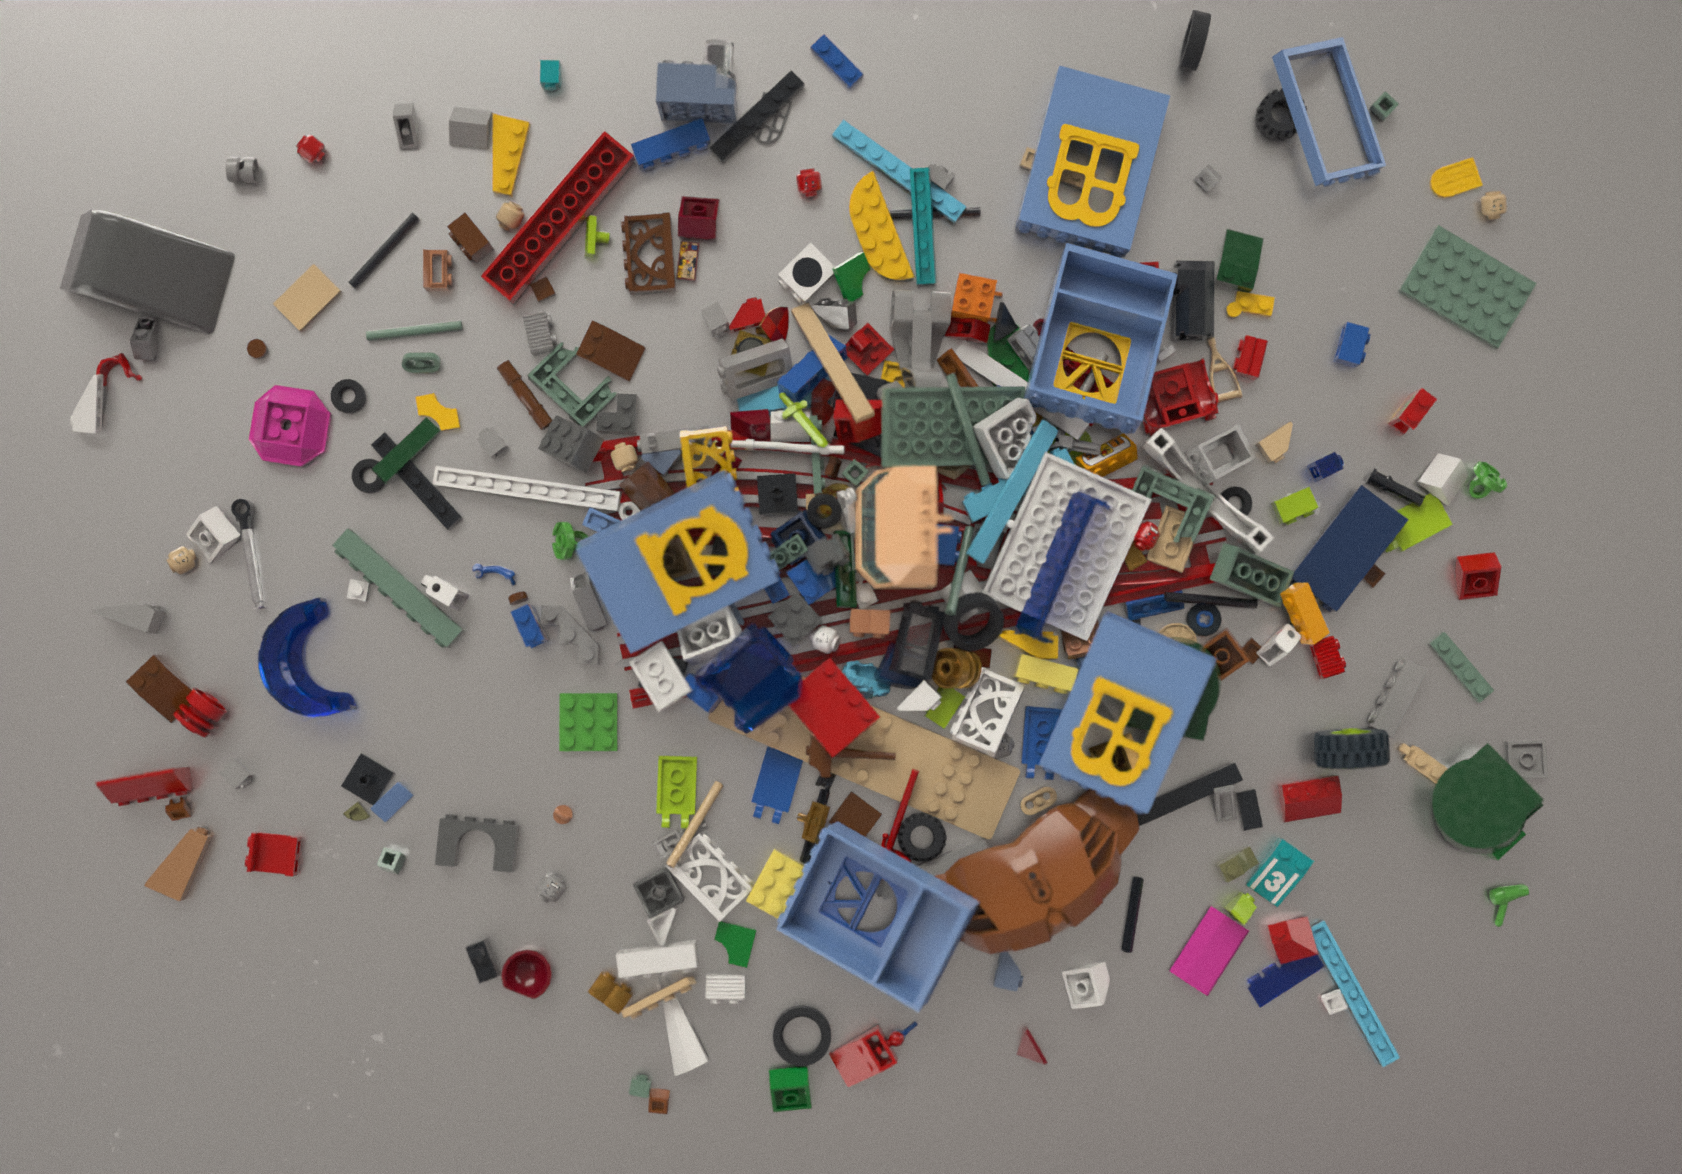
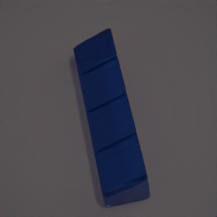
M1081 492L1072 494L1061 519L1062 524L1057 528L1046 554L1047 559L1042 564L1030 591L1031 596L1027 599L1017 621L1016 627L1019 629V632L1043 643L1053 644V640L1040 634L1095 507L1099 506L1110 510L1112 506L1108 505V502Z

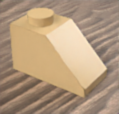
M1291 421L1256 444L1268 463L1272 461L1277 463L1285 458L1283 454L1288 451L1293 426Z

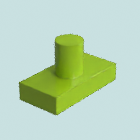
M589 215L586 219L584 257H593L595 255V243H609V232L596 231L597 216Z

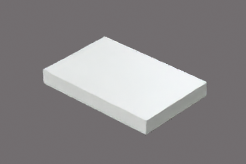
M662 641L629 662L658 712L663 711L692 692L691 687Z

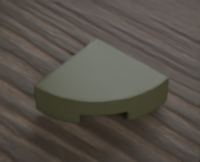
M357 802L343 813L345 817L355 821H362L371 817L360 802Z

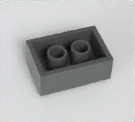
M556 415L541 440L538 449L561 462L587 473L604 438Z

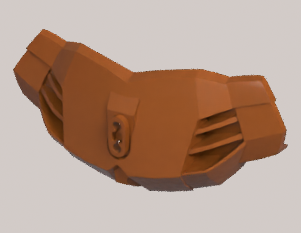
M1089 788L1075 802L1055 806L1029 826L1013 843L995 846L963 857L956 861L945 873L935 875L936 878L980 902L960 942L962 941L966 945L988 954L1011 950L1015 952L1049 942L1052 936L1068 927L1078 926L1103 903L1107 895L1118 885L1122 853L1140 829L1137 813L1132 810L1133 807L1127 804L1125 806L1119 805L1114 802V798L1109 796L1107 798L1102 797L1096 793V790ZM1031 872L1036 874L1033 880L1029 879V873ZM1039 889L1045 891V896L1040 897L1038 895Z

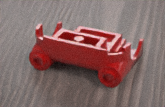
M1204 358L1192 363H1184L1154 372L1142 420L1146 435L1150 434L1151 437L1160 428L1164 429L1200 418H1205V421L1217 418L1216 415L1219 414L1217 405L1218 394L1211 387Z

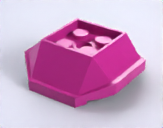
M274 385L255 401L249 441L263 461L303 467L326 452L332 414L314 391ZM287 421L292 423L289 430L284 429V424Z

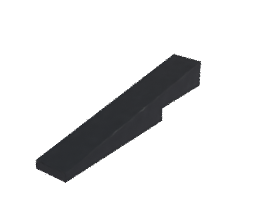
M1232 762L1155 797L1148 814L1145 812L1143 814L1137 813L1139 826L1213 794L1214 788L1234 785L1243 781L1236 763Z

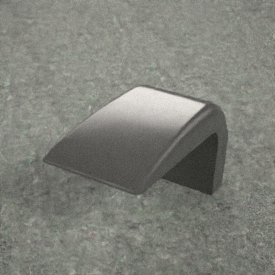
M96 209L89 210L80 216L60 289L86 295L210 334L214 330L234 260V254L231 251L119 214Z

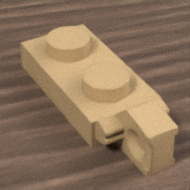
M1401 743L1397 748L1398 751L1405 755L1403 758L1406 761L1405 763L1434 784L1437 783L1441 775L1448 769L1419 747L1412 745L1410 748L1406 744Z

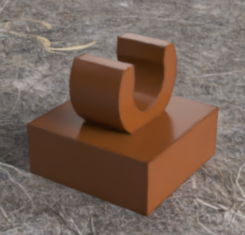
M182 796L180 797V802L175 803L173 799H170L169 805H165V813L172 821L191 817V810Z

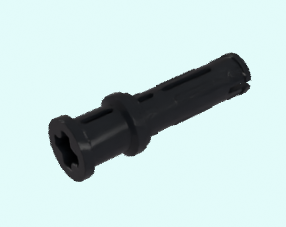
M1376 468L1373 469L1366 482L1380 487L1383 492L1389 491L1418 507L1421 506L1425 496L1397 483L1393 480L1392 476H1386L1378 472Z

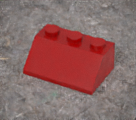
M1339 775L1277 784L1284 822L1341 813L1342 790Z

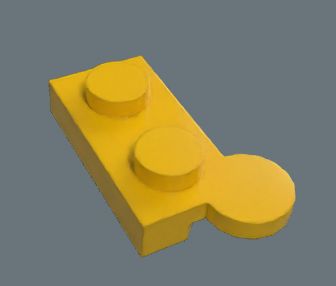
M1237 291L1235 302L1229 303L1226 308L1227 315L1237 317L1242 311L1243 313L1271 317L1275 297Z

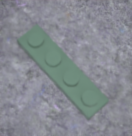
M817 415L809 416L810 421L815 427L822 431L821 420H817ZM811 438V445H817ZM812 452L814 494H822V489H825V478H821L820 470H824V458L820 459L819 453Z
M1445 632L1439 634L1428 644L1478 703L1482 702L1494 691Z

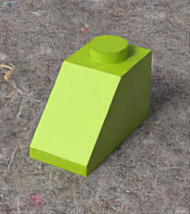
M1239 892L1224 909L1237 922L1245 925L1257 907L1253 904L1255 900L1250 894Z

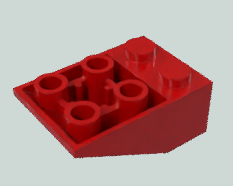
M867 399L874 411V416L858 423L854 420L844 401L836 400L833 420L839 442H861L882 434V400Z

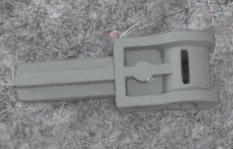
M1058 432L1055 437V444H1051L1048 451H1053L1060 447L1061 450L1066 448L1067 452L1072 450L1099 455L1101 445L1073 439L1074 437L1061 435Z
M704 820L700 824L693 838L697 836L699 833L701 834L702 832L708 829V826ZM676 829L652 843L661 854V860L672 854L686 829L679 833Z

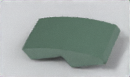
M799 534L770 552V559H775L779 567L778 570H781L803 555L804 551H808Z

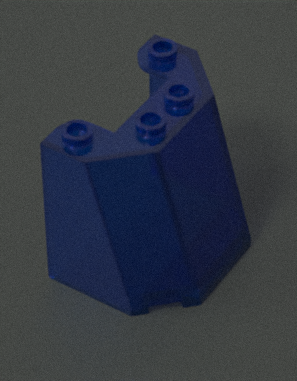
M752 623L696 672L695 683L701 690L708 691L712 689L715 694H719L725 705L735 711V727L747 735L800 698L803 678L800 672L791 664L794 662L792 655L765 627L759 629L756 624Z

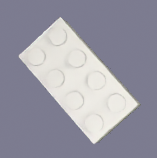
M696 940L664 944V946L655 945L619 950L616 954L619 978L624 977V980L636 979L637 975H643L644 978L654 977L659 972H663V975L674 974L676 970H682V973L692 972L699 964Z

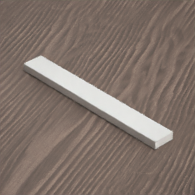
M963 340L955 353L963 363L994 384L1000 386H1025L1026 391L1028 382L966 340ZM1032 407L1035 412L1077 440L1081 438L1089 426L1087 422L1080 418H1069L1063 413H1051L1046 411L1045 408Z

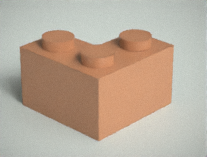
M851 609L849 633H853V637H865V634H873L872 638L884 639L885 635H889V610Z

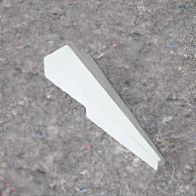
M659 974L662 990L670 986L671 983L667 975ZM675 994V998L671 1001L664 1002L663 1000L674 1075L677 1076L708 1062V1057L677 995Z

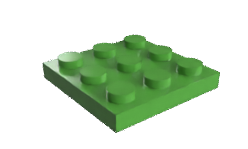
M560 693L559 751H618V693Z

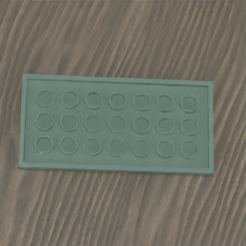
M1025 386L959 387L972 427L1016 398L1023 399L1025 395ZM949 387L882 388V467L975 465ZM977 439L984 464H989L984 454V451Z

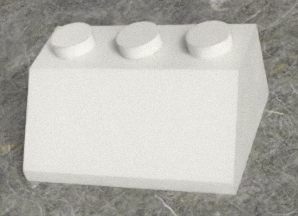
M729 605L677 630L683 660L693 666L745 647L741 627Z

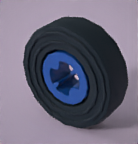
M1195 604L1187 614L1188 627L1198 636L1213 635L1221 626V613L1215 605ZM1202 614L1209 617L1206 625L1199 620L1202 618L1200 617Z

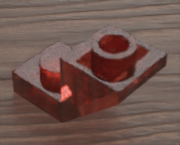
M822 378L811 393V416L817 415V420H821L823 426L826 425L834 414V409L827 401L836 390L833 382Z

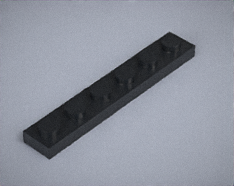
M791 70L711 145L709 150L723 163L803 88L805 83Z
M385 432L371 444L382 458L397 445ZM411 460L397 473L447 530L463 518Z

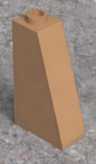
M202 827L190 829L145 882L144 886L177 901L185 900L213 835L208 834L209 831Z

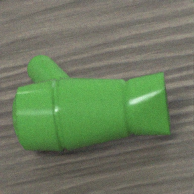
M1522 883L1500 886L1490 890L1489 897L1494 905H1499L1495 920L1497 927L1503 925L1508 902L1529 895L1526 885Z

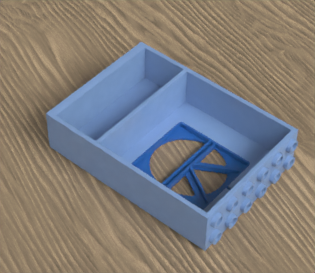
M837 821L821 831L819 835L821 840L818 845L813 847L810 853L812 858L810 862H806L802 869L804 874L795 883V892L786 901L785 905L787 908L785 912L780 914L777 920L779 923L777 930L919 1012L929 1002L980 902ZM856 872H870L874 874L867 891L856 876ZM848 876L862 900L835 899L837 887L844 877ZM883 878L895 893L897 913L892 923L881 931H860L857 928ZM838 908H858L850 925L842 918Z

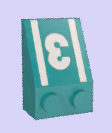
M1277 838L1245 885L1278 907L1305 876L1314 861L1284 839Z

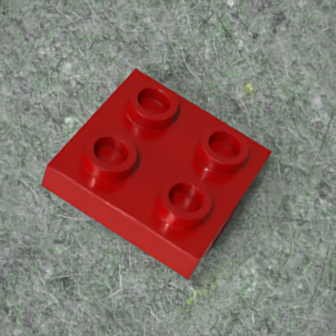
M869 323L859 329L845 344L847 357L866 376H869L894 351V348Z

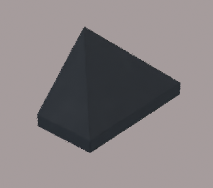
M1000 302L998 306L993 343H998L1018 328L1003 302Z

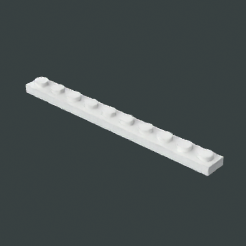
M435 466L433 485L613 511H619L622 494L619 491Z

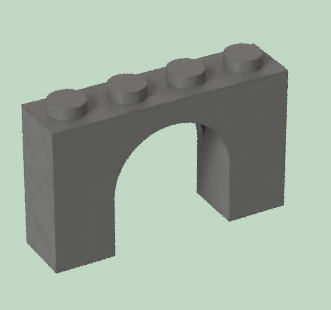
M446 814L445 818L443 817L439 820L435 865L457 866L459 844L462 837L471 830H481L487 833L494 842L493 871L514 872L519 825H514L515 821L511 820L495 823L496 819L484 818V821H476V817L465 816V819H457V815Z

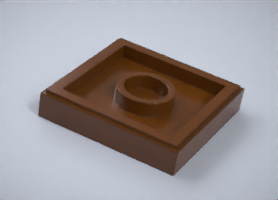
M851 791L829 820V823L832 825L838 821L866 837L882 813Z

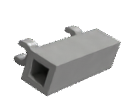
M707 425L641 434L640 440H637L638 452L649 454L678 449L682 451L680 431L710 429V427ZM705 438L689 439V442L704 445ZM711 439L708 441V447L712 445Z

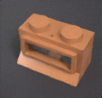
M423 249V287L427 291H450V285H453V276L450 274L453 257L448 250Z

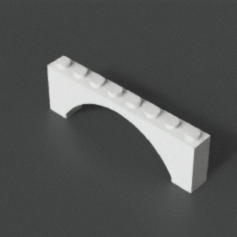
M1162 428L1155 432L1142 446L1174 479L1215 495L1208 513L1248 552L1253 554L1261 552L1274 538L1261 524L1254 522L1241 513L1209 484L1203 486L1192 465L1181 453L1175 441Z

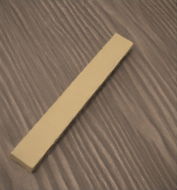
M805 303L791 309L794 319L856 423L873 417L874 411L810 304Z

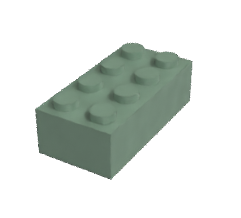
M1223 543L1210 580L1266 604L1281 607L1283 600L1280 593L1288 588L1294 571L1237 546Z

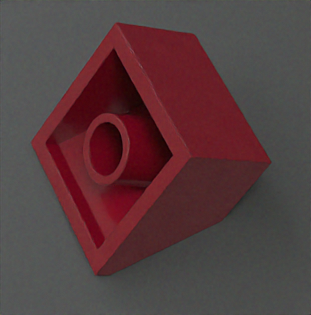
M682 196L678 214V236L703 238L706 240L716 239L720 199Z

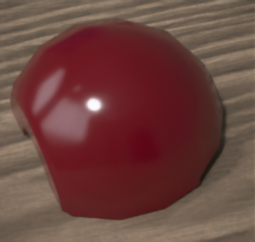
M527 949L518 951L508 957L501 973L504 988L531 999H536L545 993L550 985L552 976L550 964L546 958L537 951Z

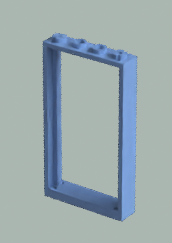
M1343 37L1283 49L1272 56L1315 186L1324 185V187L1335 184L1336 181H1339V184L1349 181L1352 177L1354 180L1365 177V174L1373 176L1380 173V169L1385 167L1386 163ZM1332 52L1369 164L1327 174L1290 61Z

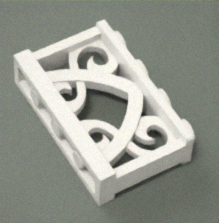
M982 667L979 680L973 689L969 688L965 697L967 702L965 706L961 705L957 715L960 718L957 723H953L950 733H952V740L975 748L995 758L1022 697L1025 684L1017 683ZM986 680L993 681L996 685V691L992 692V687L989 684L988 689H983L982 683ZM1000 684L1013 689L1014 692L1000 691ZM977 692H979L981 696L974 699ZM998 699H1001L1000 703L1005 702L1006 707L1000 708L998 706ZM994 700L996 711L1003 717L1002 719H989L982 725L977 715L976 707L987 701ZM970 711L971 719H965ZM990 724L996 726V729L993 731L990 727L987 730L985 728ZM964 725H969L971 728L967 732H972L975 728L978 732L973 736L967 737L962 733V728ZM981 735L990 743V746L978 742L976 739Z
M699 833L688 844L682 854L683 856L688 851L691 861L681 866L676 864L675 868H671L668 865L666 867L720 922L752 890L753 882L747 875L742 876L738 872L740 868L733 861L729 863L724 858L726 854L719 847L716 849L711 844L713 841L706 833L703 835ZM701 844L706 848V853L701 854L698 851L699 859L695 860L693 848L695 845ZM711 852H712L719 860H717V859H709L710 856H711ZM710 865L720 868L721 888L716 885H706L702 888L698 886L702 878L700 866ZM693 867H695L698 872V876L696 878L690 877V872H695ZM727 869H728L734 876H731V877L728 878ZM733 881H738L742 885V890L737 895L727 892V888L730 890L736 889L732 886ZM710 889H715L719 891V895L716 892H714L715 895L713 897H710L708 895V891ZM725 896L735 899L724 911L720 909Z

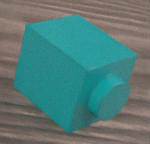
M540 60V84L542 88L546 90L561 88L562 65L559 60Z

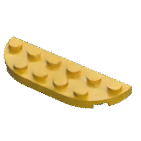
M872 171L861 178L856 184L849 203L850 217L862 249L871 267L884 277L893 280L915 278L875 172Z

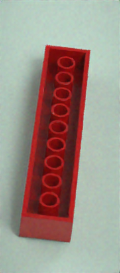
M604 131L481 275L482 279L510 303L514 304L636 161L634 155Z

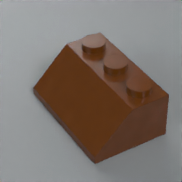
M649 461L619 484L640 511L675 494Z

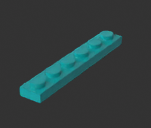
M930 167L911 168L910 184L917 284L937 283Z

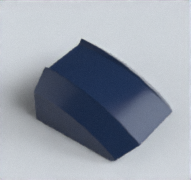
M807 510L799 512L770 533L772 543L776 548L799 534L807 548L826 537L821 528L814 526L807 517ZM805 554L795 559L790 565L792 566L806 557Z
M890 642L886 654L874 673L875 681L902 689L917 688L923 680L888 671L895 644ZM907 648L904 649L903 656L923 661L924 655Z

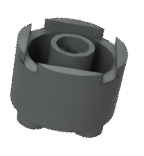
M838 534L831 535L832 539L829 540L824 537L807 548L809 552L804 551L815 574L829 575L837 565L843 566L850 562L849 553Z

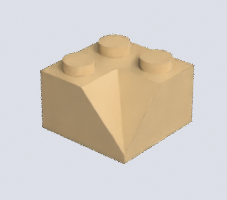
M679 533L675 534L668 541L662 556L663 567L670 579L693 572L689 553Z

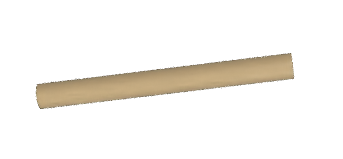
M715 781L667 860L666 864L669 867L675 868L722 790L723 785Z

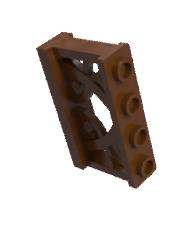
M670 212L624 216V221H621L622 233H625L626 240H622L623 252L627 253V259H624V270H628V278H625V288L629 289L630 294L676 291ZM663 221V224L650 229L647 222ZM641 223L645 226L647 232L643 233L640 228H637L639 233L634 235L631 229L634 224ZM655 235L656 240L658 237H661L663 239L662 243H655L653 236ZM631 239L634 240V241H636V243L634 244V246L632 247V249H631ZM647 240H650L656 249L665 251L664 255L658 256L653 261L651 268L642 262L637 255ZM632 260L639 268L633 270ZM663 262L664 268L660 269L658 267V271H656L655 267L657 263ZM641 274L642 281L646 278V274L650 275L649 281L643 286L636 284L635 276ZM653 278L667 281L665 285H651Z

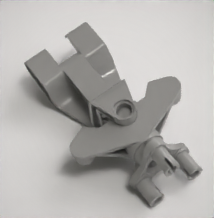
M912 290L892 291L889 329L906 388L939 387L943 372L934 368L942 340L951 322L950 292L931 291L930 308L928 310H913L914 292ZM898 381L883 385L878 389L877 397L879 400H882V388L903 387Z

